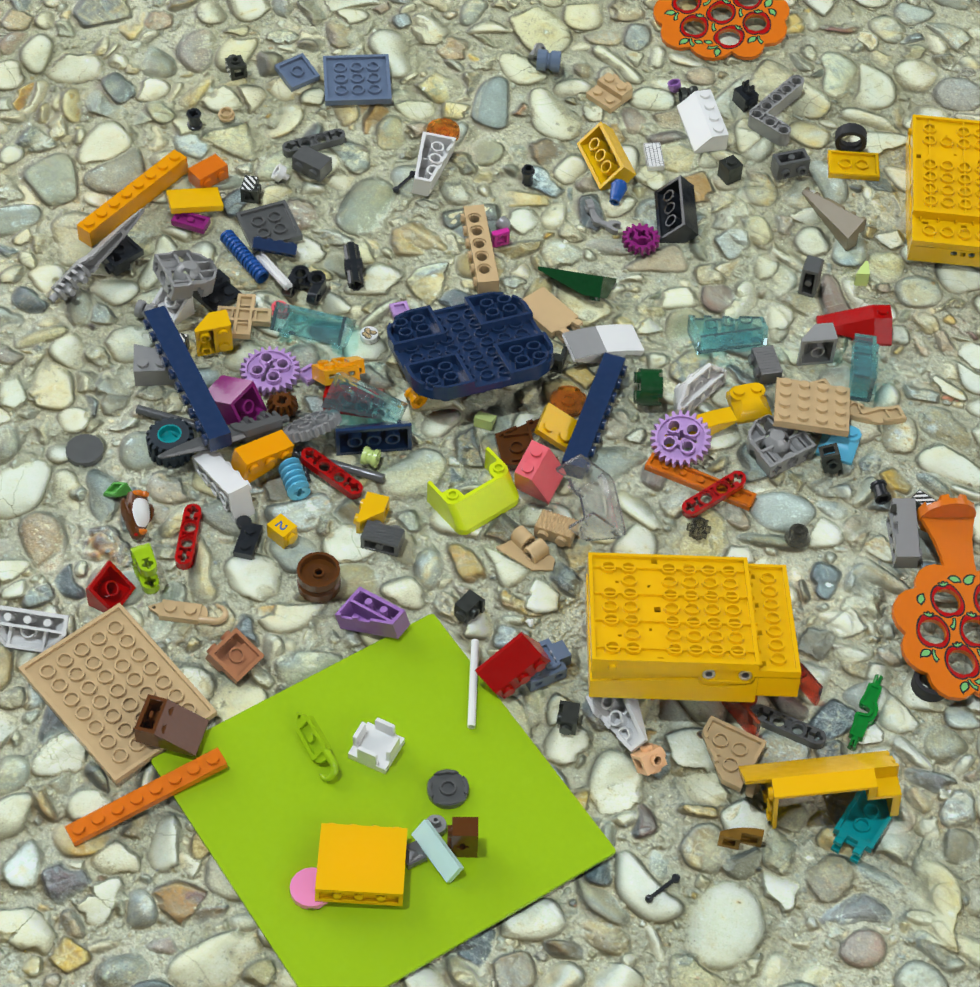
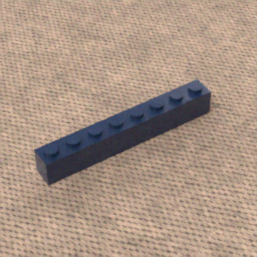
M604 353L562 459L561 465L566 471L565 474L583 478L585 471H589L591 465L590 457L594 458L595 444L600 443L602 435L600 431L605 430L606 416L609 417L611 414V403H615L617 398L616 390H620L622 385L621 377H625L628 366H625L626 358Z

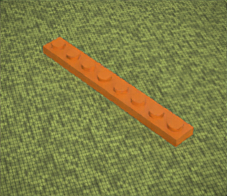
M217 747L64 827L76 847L228 767L227 762Z

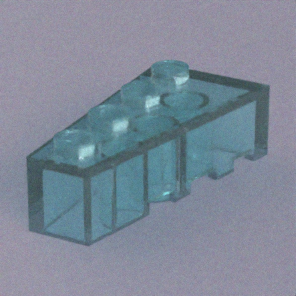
M857 333L854 335L849 379L850 400L870 402L871 396H875L876 368L878 365V357L876 355H878L879 351L877 336Z
M341 371L336 373L321 407L398 423L401 421L408 404Z

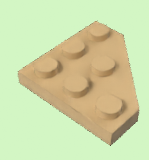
M711 715L702 730V738L721 784L741 792L745 783L739 773L738 766L756 764L766 747L767 741Z

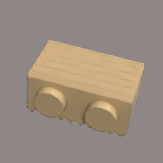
M542 509L534 526V536L544 541L554 542L560 547L566 546L570 548L578 532L579 521Z

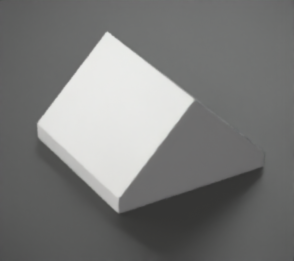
M163 286L152 301L158 307L165 305L175 325L195 314L193 296L190 299L171 301Z

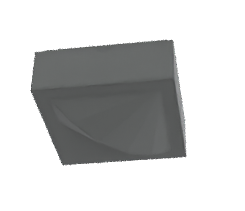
M417 840L406 845L405 866L408 870L427 861V856Z

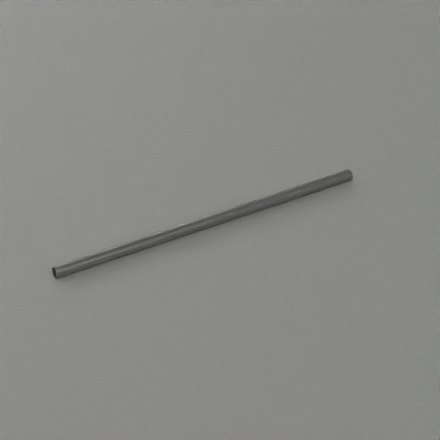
M137 405L136 414L157 420H162V418L169 419L170 417H174V419L181 418L182 421L185 420L188 422V425L192 426V430H196L194 426L195 421L142 405ZM250 440V441H247V442H238V443L247 444V443L252 442V441H254V440ZM293 448L291 457H296L300 460L299 453ZM329 459L348 474L383 483L385 480V474Z

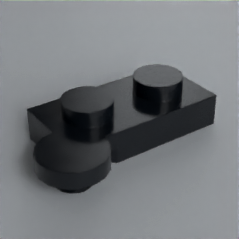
M243 515L236 520V525L241 531L233 550V557L253 560L263 532V525L254 524L249 516Z

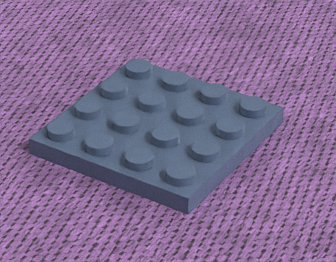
M389 54L323 56L325 106L392 104Z

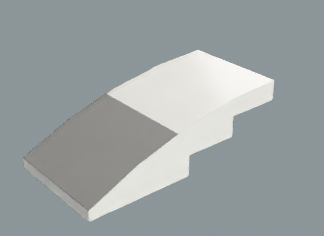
M600 325L562 334L573 362L601 363L604 353L625 357L626 355L642 356L644 348L633 325Z

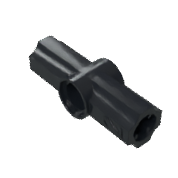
M347 242L343 246L345 275H347L349 288L353 291H359L364 287L362 258H360L358 244Z

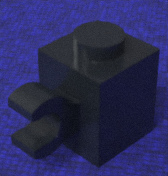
M749 80L742 82L741 86L734 88L732 101L743 112H746L758 104L759 94L755 91V86H750Z

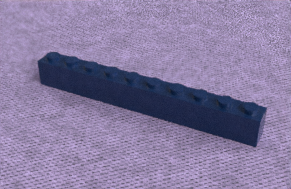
M165 305L144 311L145 319L142 320L144 329L149 331L150 341L155 343L157 354L162 356V364L164 368H168V375L170 380L175 382L176 392L181 394L183 405L188 407V415L190 419H194L195 429L201 433L203 445H207L210 452L231 446V432Z

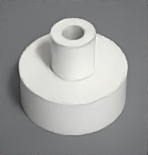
M278 164L273 170L271 178L277 182L282 179L287 181L289 178V174L286 173L287 167Z

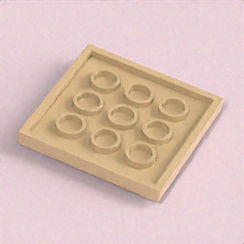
M777 377L773 426L848 437L850 388Z

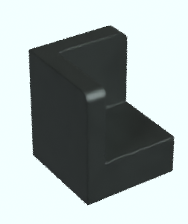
M563 346L561 354L554 353V363L549 371L562 373L567 355V346Z

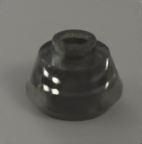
M797 523L786 530L784 539L793 548H804L810 543L811 536L805 525Z

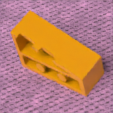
M281 429L234 448L231 465L235 471L238 470L244 480H248L251 483L280 465L284 460L291 458L294 444Z

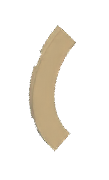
M826 378L812 381V383H825L827 385H830ZM850 400L851 420L873 425L905 423L907 420L899 405L869 408L865 407L864 404Z

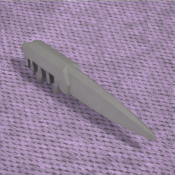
M141 208L87 255L78 259L51 287L54 293L48 299L54 303L58 298L66 301L68 299L66 295L75 296V290L79 289L77 284L79 282L82 284L88 282L87 277H90L91 273H94L99 268V265L124 239L142 216L145 208Z

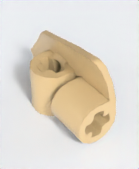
M523 525L518 526L512 532L511 540L496 546L498 551L531 571H553L555 559L549 554L548 545L543 539H536Z

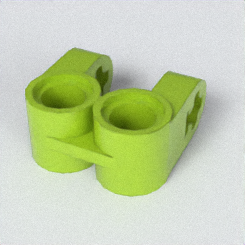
M150 543L130 548L133 570L142 590L150 595L157 593L160 589V584L157 576V563Z

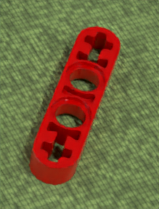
M307 447L302 450L300 461L304 466L346 497L354 500L360 498L363 486L357 479L316 449ZM327 465L329 470L322 471L319 466ZM342 476L344 481L337 482L334 477Z
M734 471L685 500L682 504L683 516L688 519L695 518L740 491L746 485V475L742 471ZM734 478L741 479V483L738 481L734 482ZM724 486L727 488V492L719 493L716 489ZM709 496L712 500L709 503H704L701 501V498ZM688 506H689L690 508H693V507H694V511H691V510H688V511H687V507H688Z
M189 504L184 509L175 552V565L180 570H187L193 565L202 520V511L198 504ZM192 512H195L193 519H191L190 514H192ZM188 526L195 527V530L188 532L185 530V528ZM187 541L192 543L190 547L182 546V543ZM183 554H186L187 559H185V562H181L183 560Z

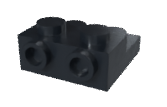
M126 235L118 246L105 258L102 264L108 274L113 273L115 276H118L130 269V263L143 256L144 250Z
M217 269L213 292L206 297H201L198 291H193L192 296L209 312H215L218 306H230L237 302L238 293L241 292L231 284L230 278L225 273Z

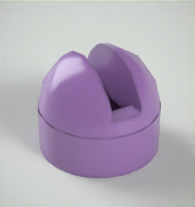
M671 79L667 83L672 93H677L681 87L679 79Z

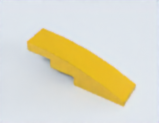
M731 407L697 415V419L702 417L703 423H708L707 429L711 430L710 436L738 422ZM673 427L670 430L675 431L678 428ZM691 431L688 434L694 435L697 432Z

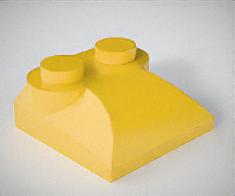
M755 382L738 385L726 392V399L738 421L737 425L754 422L768 414L772 415L765 396L766 390L762 384Z

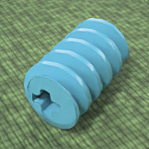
M296 457L284 460L279 465L278 472L285 486L287 496L296 501L306 498L311 490L309 489V482L305 476L301 461Z

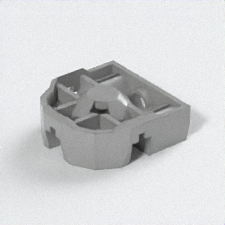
M187 249L154 254L153 271L171 301L192 298L193 291H198L201 297H206L213 292L217 267L211 258H206L202 254L194 253ZM178 256H180L181 259H183V262H180Z
M770 414L753 422L748 431L746 441L747 453L756 456V463L769 478L811 459L816 449V444L805 431L797 430L798 433L793 435L795 429L773 426L774 416Z

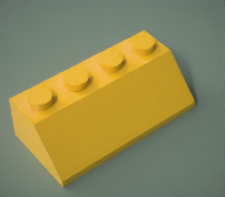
M601 121L577 143L601 191L611 189V183L615 179H622L628 183L637 175L614 130Z

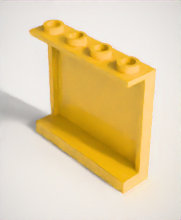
M321 823L315 901L403 906L408 828Z

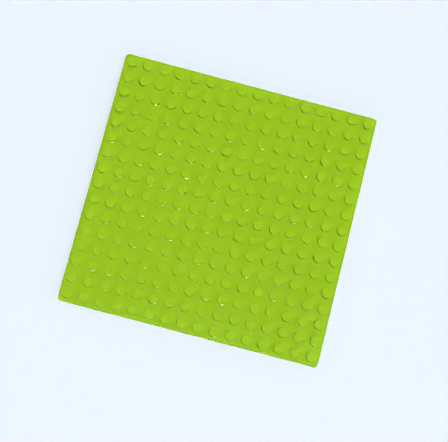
M429 614L410 624L398 639L385 637L206 730L196 757L167 750L151 760L152 766L161 777L217 747L220 750L228 767L177 793L173 798L297 987H389L615 854L616 849L499 697L479 675L477 680L476 727L474 729L467 728L470 660L434 614ZM297 712L306 716H313L331 746L330 750L339 766L337 776L333 780L326 782L320 778V774L328 776L331 773L328 761L322 764L313 761L295 731L297 727ZM378 717L394 724L395 733L405 738V743L386 774L348 758V753L353 746V735L362 721L366 724L369 722L375 725V720ZM444 769L456 770L467 779L469 792L466 801L462 805L453 809H441L429 800L427 784L437 771ZM431 815H440L446 820V832L441 837L447 844L448 825H452V817H478L477 858L457 857L464 868L451 883H446L428 857L427 861L409 870L405 866L403 906L328 902L319 909H303L296 905L291 898L290 883L295 874L305 868H317L321 823L408 828V845L416 841L411 834L423 820H426Z

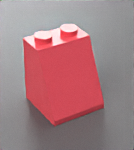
M532 440L514 472L516 489L549 504L566 471L549 447Z

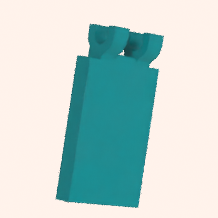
M865 790L857 791L834 827L833 833L837 836L830 850L838 854L844 842L854 847L850 861L855 864L859 862L864 851L871 853L893 816L890 817L886 799L867 800Z

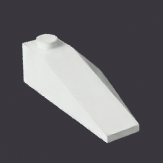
M589 694L586 696L593 714L605 723L604 725L611 729L631 752L636 751L648 741L638 699L589 697Z

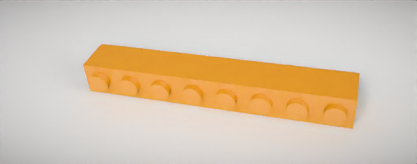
M175 149L79 222L77 224L79 240L91 248L134 213L146 206L188 173L187 157Z

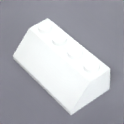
M711 89L694 91L677 105L678 113L694 154L726 150L729 134Z

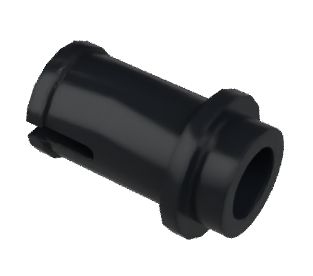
M526 164L521 169L523 174L522 184L529 187L533 184L535 169L532 165Z

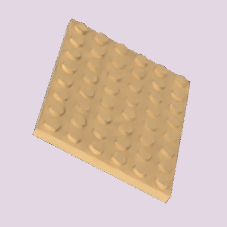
M120 603L18 668L21 675L115 785L150 762L152 758L166 751V749L135 741L134 728L148 694L169 699L209 721L217 716L216 709Z

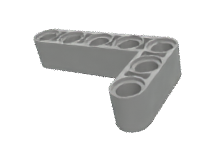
M792 75L755 105L749 112L748 127L776 145H788L791 127L775 116L801 96L804 78L800 75Z

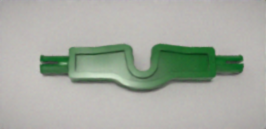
M879 674L875 675L872 683H868L867 689L859 702V707L868 713H855L848 736L850 738L847 746L849 750L851 747L852 751L856 750L858 741H863L867 728L876 720L878 713L877 702L882 691L880 684L883 680L881 675L878 679Z

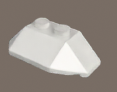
M708 363L693 374H689L684 382L677 384L674 388L673 398L675 414L678 415L680 410H682L684 415L687 411L689 413L692 412L726 382L727 370Z
M0 605V642L4 647L42 653L66 636L69 616Z

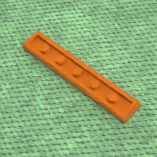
M653 452L644 467V470L699 492L720 480L691 467L688 468L686 465H683L682 469H680L679 464H676L675 468H673L671 462L666 466L665 459L659 461V455L655 456ZM724 486L716 489L719 493L727 492V488ZM743 488L723 501L749 511L757 494Z

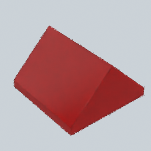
M108 560L85 589L88 606L104 613L118 603L123 605L136 587Z

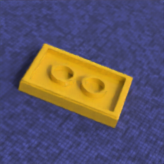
M828 150V178L879 181V153Z
M218 187L166 190L171 214L223 211L224 205Z

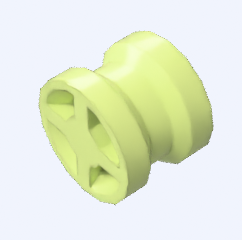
M365 446L361 454L360 464H369L372 468H376L380 461L381 450H372L370 447Z

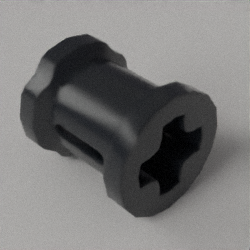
M197 108L187 110L188 129L192 131L200 130L202 128L200 110Z
M875 480L870 484V489L875 495L876 504L883 505L892 499L891 494L887 491L885 480Z

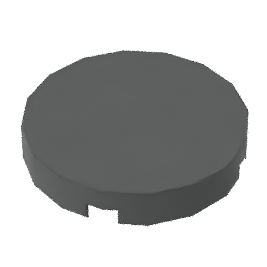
M81 434L75 436L66 445V457L71 464L77 467L79 465L84 467L93 466L103 457V443L94 435Z
M444 769L437 771L428 781V798L435 806L441 809L457 808L468 797V781L456 770Z

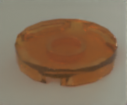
M447 118L432 120L426 128V132L454 137L456 141L460 136L458 124Z
M570 385L559 387L558 390L552 392L550 397L552 405L571 417L580 415L586 401L585 393H582L579 388Z

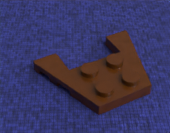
M530 419L524 425L519 427L513 426L495 434L499 458L507 465L508 469L516 470L530 442L533 440L532 433H534L539 419L534 421Z

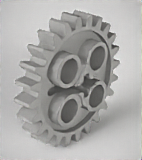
M337 409L315 411L306 414L304 417H299L298 420H293L292 423L284 427L283 432L291 442L308 441L337 428V425H340V422H342V417Z

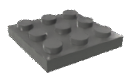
M286 200L236 213V219L250 248L252 246V239L256 236H260L263 239L272 238L274 241L283 240L286 243L303 240V235Z

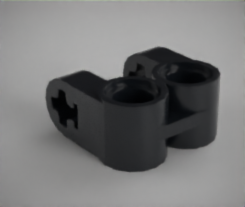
M304 265L295 266L288 276L292 283V288H289V290L282 288V295L292 298L297 290L308 288L309 292L306 302L316 306L326 292V276L324 272L319 270L309 272V269Z

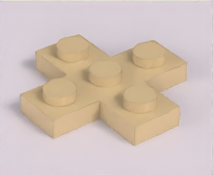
M238 293L236 307L218 306L217 311L227 310L231 325H233V339H251L252 326L271 327L272 309L255 308L256 294Z

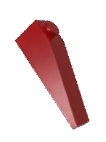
M868 305L816 316L817 324L833 323L837 337H850L852 341L856 342L857 339L866 341L868 345L872 346L892 345L893 317L891 305Z

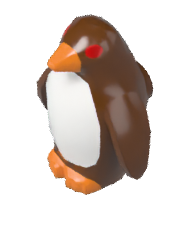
M142 490L130 491L127 493L126 500L122 498L120 501L124 523L131 538L137 541L144 539L147 525L154 516V507L148 503L149 493Z

